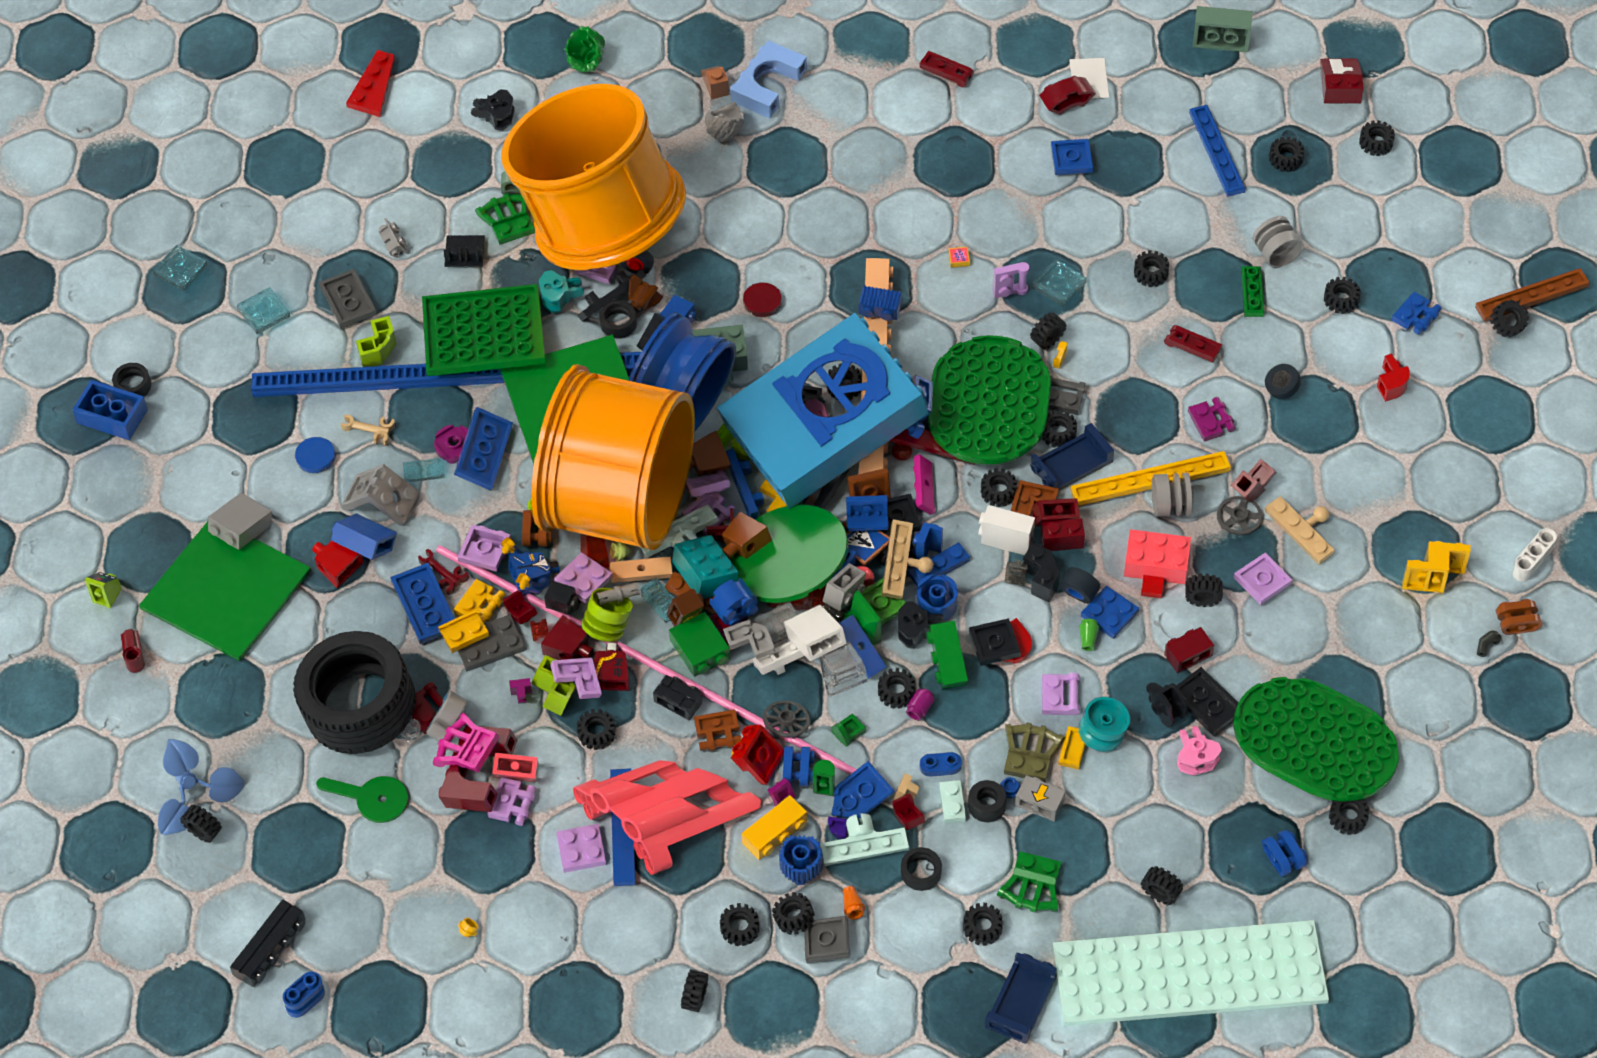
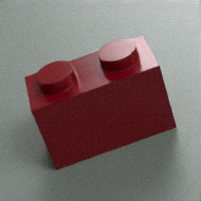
M1077 498L1038 500L1032 506L1035 527L1041 526V522L1080 518Z
M1082 518L1041 522L1042 547L1051 551L1084 548L1085 532Z
M1199 627L1195 630L1187 631L1179 638L1170 639L1165 644L1164 656L1175 671L1179 673L1212 657L1214 644L1202 627Z

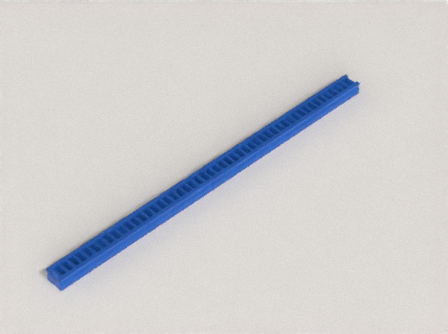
M641 352L620 353L628 376L631 375ZM426 364L252 373L251 391L253 397L497 384L504 383L500 369L427 376Z

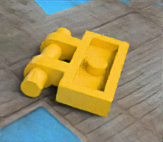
M476 579L455 606L454 613L462 616L476 610L482 622L485 623L491 619L495 608L500 607L505 593L499 590L496 595H492L494 592L493 587ZM485 603H488L487 607L482 609Z

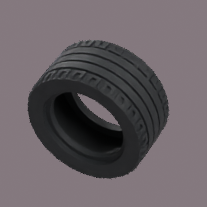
M350 631L326 638L305 655L294 676V697L310 732L319 743L336 752L359 754L379 749L393 741L407 727L414 713L416 693L404 660L395 645L375 633ZM357 674H374L385 679L380 693L374 700L362 708L352 711H336L326 707V701L330 692L338 683L348 677Z

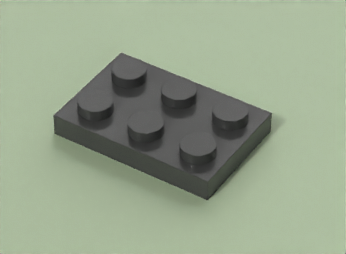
M355 269L318 282L319 288L340 328L377 315L376 309Z
M510 614L484 623L489 636L458 650L466 672L525 651L523 642Z

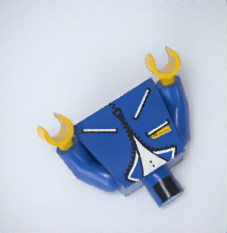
M507 537L501 542V546H503L502 552L510 554L509 572L517 590L521 591L523 596L532 592L539 594L550 585L551 574L559 573L558 562H546L543 553L522 551L515 546L512 539Z

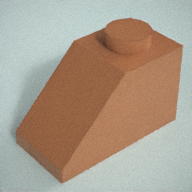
M715 66L701 70V75L711 99L729 95L728 78L723 67Z

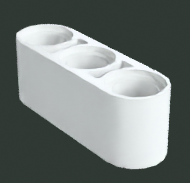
M1548 528L1540 530L1517 557L1512 571V575L1516 580L1524 582L1530 579L1552 553L1557 539V535L1553 530Z

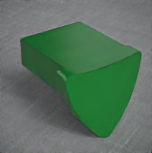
M853 713L831 727L835 737L845 746L850 745L851 741L866 732L865 726Z

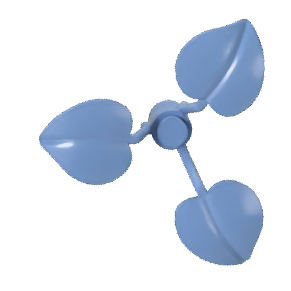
M168 739L163 756V767L168 774L175 776L176 781L180 784L181 802L176 799H169L162 805L158 815V829L160 833L167 835L187 829L184 828V824L180 820L189 808L184 805L185 789H191L196 783H199L205 787H210L209 797L212 800L226 802L241 792L245 781L236 771L228 767H221L215 770L210 776V783L200 780L190 771L199 763L197 751L183 741Z

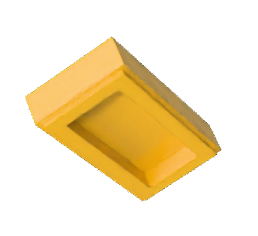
M1068 726L1058 765L1079 770L1086 745L1081 740L1078 732L1079 728Z

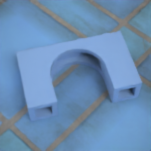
M768 40L764 46L760 47L757 56L751 59L747 69L741 72L738 81L732 84L730 88L731 102H736L737 105L770 118L779 107V94L756 83V80L766 73H779L798 81L807 70V57Z

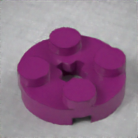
M454 425L441 428L436 433L434 441L436 454L450 464L456 463L459 459L468 428L464 426L454 427ZM451 441H453V442H457V441H458L457 445H455V446H451V443H450V442H451Z

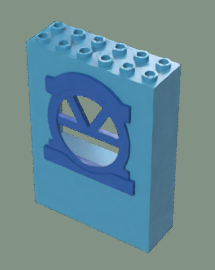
M856 313L716 407L726 428L789 509L929 414L926 408L928 403L923 397L925 395L919 385L915 386L912 383L913 379L907 371L903 372L901 370L902 365L896 357L892 359L888 347L885 344L881 345L879 343L880 339L874 330L870 332L866 320L863 317L859 318ZM842 361L835 378L832 380L823 366L830 362ZM852 363L861 367L867 376L866 383L840 386ZM816 371L847 410V413L836 417H821L811 413L805 407L802 391L806 380L812 373ZM866 390L863 399L856 407L844 395V393Z

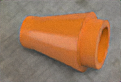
M848 886L842 891L844 914L851 920L859 919L864 915L865 906L856 893L855 888Z

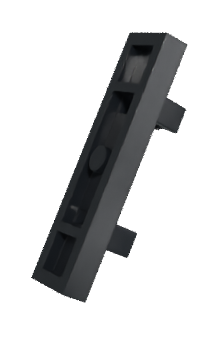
M622 270L614 276L619 285L602 298H598L594 291L587 294L584 298L589 306L577 315L580 320H585L628 290L631 277H628ZM643 270L635 274L641 280L646 277Z

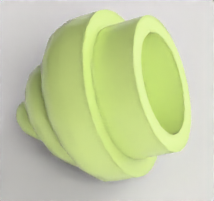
M616 542L610 546V557L616 561H623L632 552L625 543Z

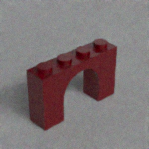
M465 725L463 732L470 734L472 729ZM479 726L497 733L500 737L489 756L495 757V753L513 754L517 739L511 729ZM459 739L458 745L462 747L465 741ZM453 752L452 756H457L458 753ZM450 765L446 770L443 785L439 789L438 797L446 808L492 812L498 795L492 784L489 782L466 780L467 768H462L459 765Z

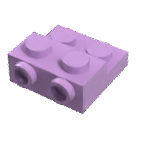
M471 525L458 555V562L497 572L501 560L505 559L507 555L502 552L503 546H501V542L506 537L511 539L510 534L504 531L491 530L485 526Z

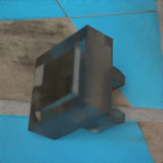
M1021 560L1007 562L1004 583L1025 586L1028 565L1022 564L1023 561Z

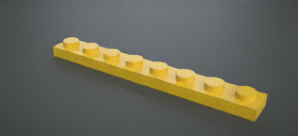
M1225 451L1072 485L1070 486V492L1073 498H1077L1078 506L1151 490L1152 476L1154 474H1167L1169 482L1172 483L1174 473L1179 474L1181 482L1182 473L1188 472L1190 480L1229 472L1231 466Z

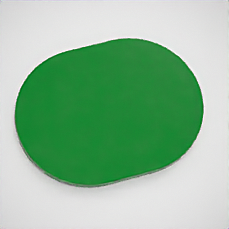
M986 335L973 337L972 340L963 343L959 342L949 348V351L943 357L939 358L932 374V412L927 416V422L933 438L941 448L963 461L991 465L1015 460L1036 446L1046 428L1051 378L1048 367H1046L1042 357L1035 350L1029 349L1022 345V342L1012 338Z
M1272 678L1271 681L1262 684L1258 683L1251 687L1238 702L1233 726L1236 739L1243 752L1260 768L1314 796L1334 801H1355L1370 797L1388 785L1395 774L1399 761L1396 737L1393 731H1390L1386 726L1383 718L1365 705L1319 682L1305 678Z

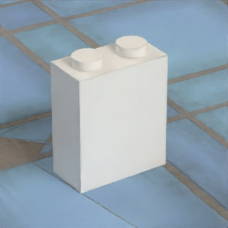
M990 505L987 506L986 512L981 513L979 524L981 525L978 535H981V544L1021 555L1026 554L1034 540L1035 517Z
M821 605L784 621L788 639L809 661L847 644L843 627Z

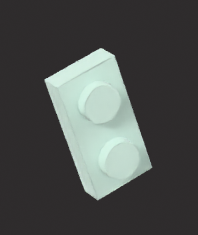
M961 780L939 782L944 824L966 822Z

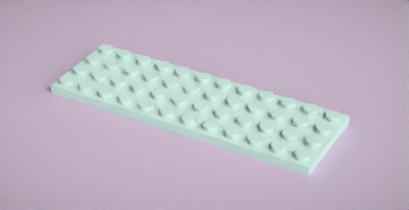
M1314 920L1053 942L1052 945L1055 967L1057 968V983L1064 1026L1327 1004L1329 1001Z

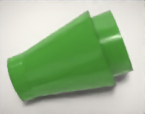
M1083 619L1079 625L1082 650L1084 651L1094 650L1100 628L1098 622L1094 619Z

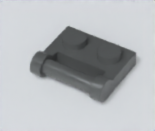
M1050 375L1052 386L1075 390L1077 394L1051 389L1048 409L1063 410V412L1067 411L1069 414L1078 415L1086 383L1056 379Z

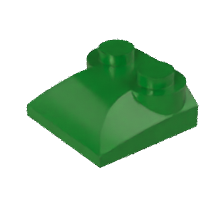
M858 590L854 593L851 610L845 613L843 620L853 615L872 645H876L881 642V619Z

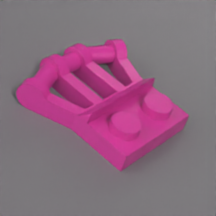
M463 712L460 715V719L451 727H447L444 738L440 739L437 743L439 747L437 755L433 759V765L436 767L459 765L462 768L479 772L500 737L493 731L475 725ZM466 724L472 729L470 734L459 730ZM453 738H459L464 740L465 743L461 747L451 743ZM446 750L458 753L457 756H445Z

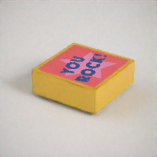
M968 247L948 248L951 268L970 266Z

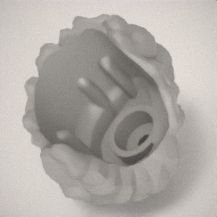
M736 102L708 112L705 115L707 133L720 142L732 140L743 126L744 113L741 112Z

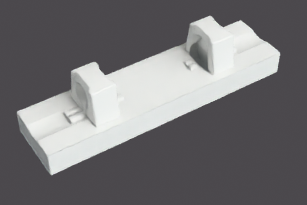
M790 641L775 648V653L759 659L753 658V663L762 675L773 670L779 675L785 672L784 665L805 655Z

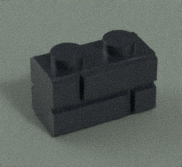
M665 675L653 692L655 703L687 720H691L703 702L702 693L697 687H689L683 684V681L676 676L672 678Z

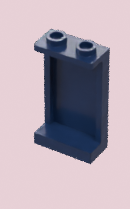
M1090 423L1085 426L1084 433L1040 457L1033 454L1030 467L1033 473L1038 474L1042 479L1043 485L1059 488L1060 491L1112 463L1114 449L1096 427Z
M1017 952L992 1010L986 1016L985 1028L1026 1044L1056 980L1057 968L1049 962H1041L1029 954Z

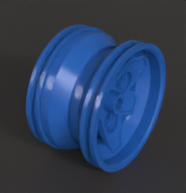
M674 312L665 318L654 331L643 348L628 381L688 393L694 405L695 432L712 410L728 380L736 356V345L724 337L716 335L694 336L690 319Z

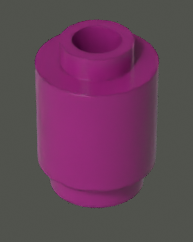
M918 689L907 705L906 714L917 721L924 718L935 701L932 692L927 689Z

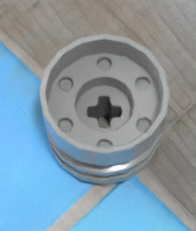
M1276 216L1266 220L1257 227L1252 237L1253 242L1259 251L1262 252L1268 265L1273 268H1279L1293 262L1301 254L1304 247L1303 241L1294 232L1292 225L1284 216Z
M1174 473L1172 483L1169 482L1167 474H1154L1152 476V503L1155 517L1170 516L1171 507H1174L1177 516L1181 515L1182 507L1185 515H1191L1194 497L1189 473H1182L1181 482L1179 474Z

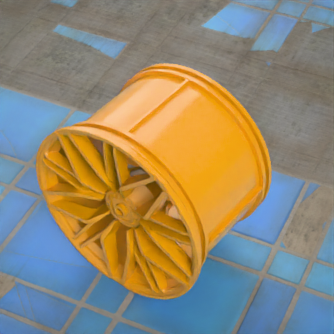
M591 84L561 92L548 98L526 113L514 125L504 141L501 152L502 165L510 181L519 189L534 219L535 239L540 252L549 262L556 266L571 270H589L608 267L626 261L658 242L673 227V224L683 211L686 201V188L683 179L676 169L670 166L663 158L648 126V115L640 98L633 91L625 87L613 84Z
M579 364L573 365L560 379L548 405L534 460L531 502L534 522L538 528L546 532L558 528L650 550L659 548L669 534L672 522L676 518L688 478L695 429L694 405L691 396L685 392L591 373L586 366Z

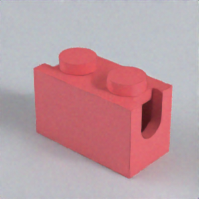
M495 753L493 777L536 783V772L539 765L538 757Z

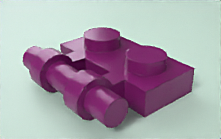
M1219 397L1212 399L1214 404L1212 407H1209L1207 401L1188 407V413L1204 442L1221 437L1223 435V428H1227L1228 432L1236 429L1232 416L1228 415L1227 407ZM1219 414L1221 420L1217 421L1214 415Z

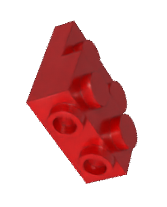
M749 725L742 730L743 737L741 741L733 746L732 751L734 753L731 759L742 771H749L761 785H767L784 755V749L762 725Z

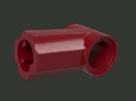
M133 629L125 630L120 634L123 648L122 656L127 670L137 673L145 666L139 632Z

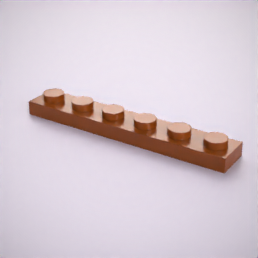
M1581 268L1477 302L1475 308L1483 321L1486 322L1492 320L1490 316L1493 313V309L1504 301H1518L1520 306L1524 305L1527 308L1587 288L1590 282ZM1505 311V312L1503 313V316H1504V315H1507V314H1510V313H1512V312H1510V311Z

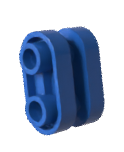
M785 746L783 778L787 779L791 786L792 780H800V787H809V783H813V770H810V764H814L815 752L811 751L810 747H802L801 753H794L793 746ZM793 761H801L800 772L793 771Z
M1283 830L1277 833V841L1272 836L1262 840L1263 850L1280 876L1283 877L1290 874L1291 866L1296 870L1306 866V861H1308L1307 854L1303 849H1300L1292 832Z
M307 972L284 991L283 1001L287 1013L291 1017L298 1018L305 1015L323 999L325 989L320 975L316 972Z

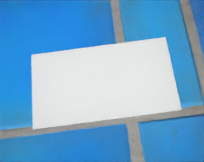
M1105 58L1069 59L1071 77L1086 78L1096 93L1092 98H1109Z

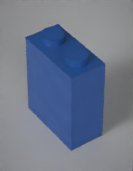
M356 513L337 521L333 525L331 540L373 560L392 551L397 532Z

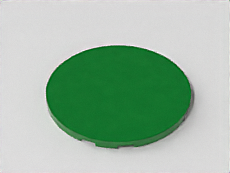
M795 505L791 509L785 506L769 511L755 519L767 526L772 538L771 542L749 558H744L736 553L730 559L738 571V578L744 580L758 601L767 603L790 602L808 596V593L827 585L837 570L842 568L846 560L848 538L842 523L829 511L810 505Z

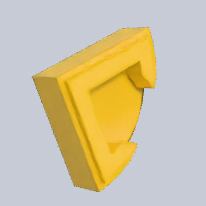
M1064 341L1059 343L1057 347L1058 354L1053 360V367L1060 369L1067 355L1068 343Z

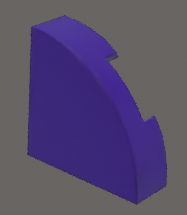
M828 816V827L832 835L839 840L846 839L848 833L847 819Z

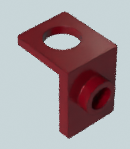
M730 508V521L732 522L734 519L733 508ZM729 525L706 526L707 536L712 535L714 540L724 541L722 534Z

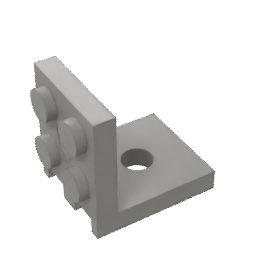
M382 464L356 475L341 506L345 510H350L370 502L400 526L405 523L419 491L385 464ZM393 492L397 495V502L393 500Z

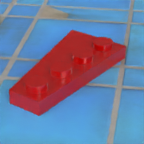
M380 50L376 51L346 102L347 108L381 117L385 94L389 86V78L391 77L395 62L394 54Z

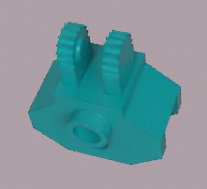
M553 270L544 271L539 279L543 307L551 313L561 312L565 304L570 302L571 298L582 296L584 289L580 287L582 285L581 278L566 279L565 276H560Z

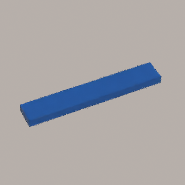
M1208 105L1190 108L1189 114L1226 196L1245 193L1246 188Z
M631 768L610 769V778L629 772ZM611 811L614 886L635 885L634 841L625 833L622 827V820Z

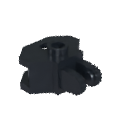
M500 89L491 96L487 95V99L476 98L473 100V106L475 107L471 109V115L485 118L486 122H490L495 130H504L512 124L515 107L512 105L513 97L508 90Z
M914 601L905 602L898 610V639L907 648H916L922 639L927 638L926 632H929L930 627L928 624L942 623L944 620L943 615L927 613V610H922Z
M1156 682L1146 686L1147 692L1150 694L1148 697L1150 703H1152L1151 708L1165 726L1171 727L1175 723L1174 718L1177 716L1181 719L1187 716L1188 709L1185 697L1179 687L1173 682L1164 687Z

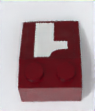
M1320 59L1323 103L1361 104L1364 87L1358 59Z

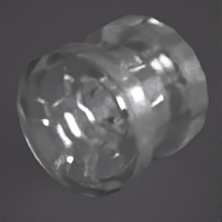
M411 719L407 727H404V730L401 732L402 740L405 743L413 745L422 738L420 723L415 719Z

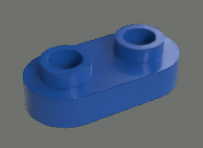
M954 752L926 754L920 759L919 768L921 773L928 777L954 775L961 770L962 759ZM949 760H954L955 762H954V763H949L948 761H949Z

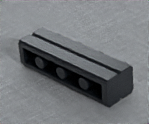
M284 899L281 900L231 964L232 975L251 987H254L257 982H262L266 976V970L270 965L276 964L282 949L290 946L292 936L296 931L300 932L303 929L306 920L303 911Z

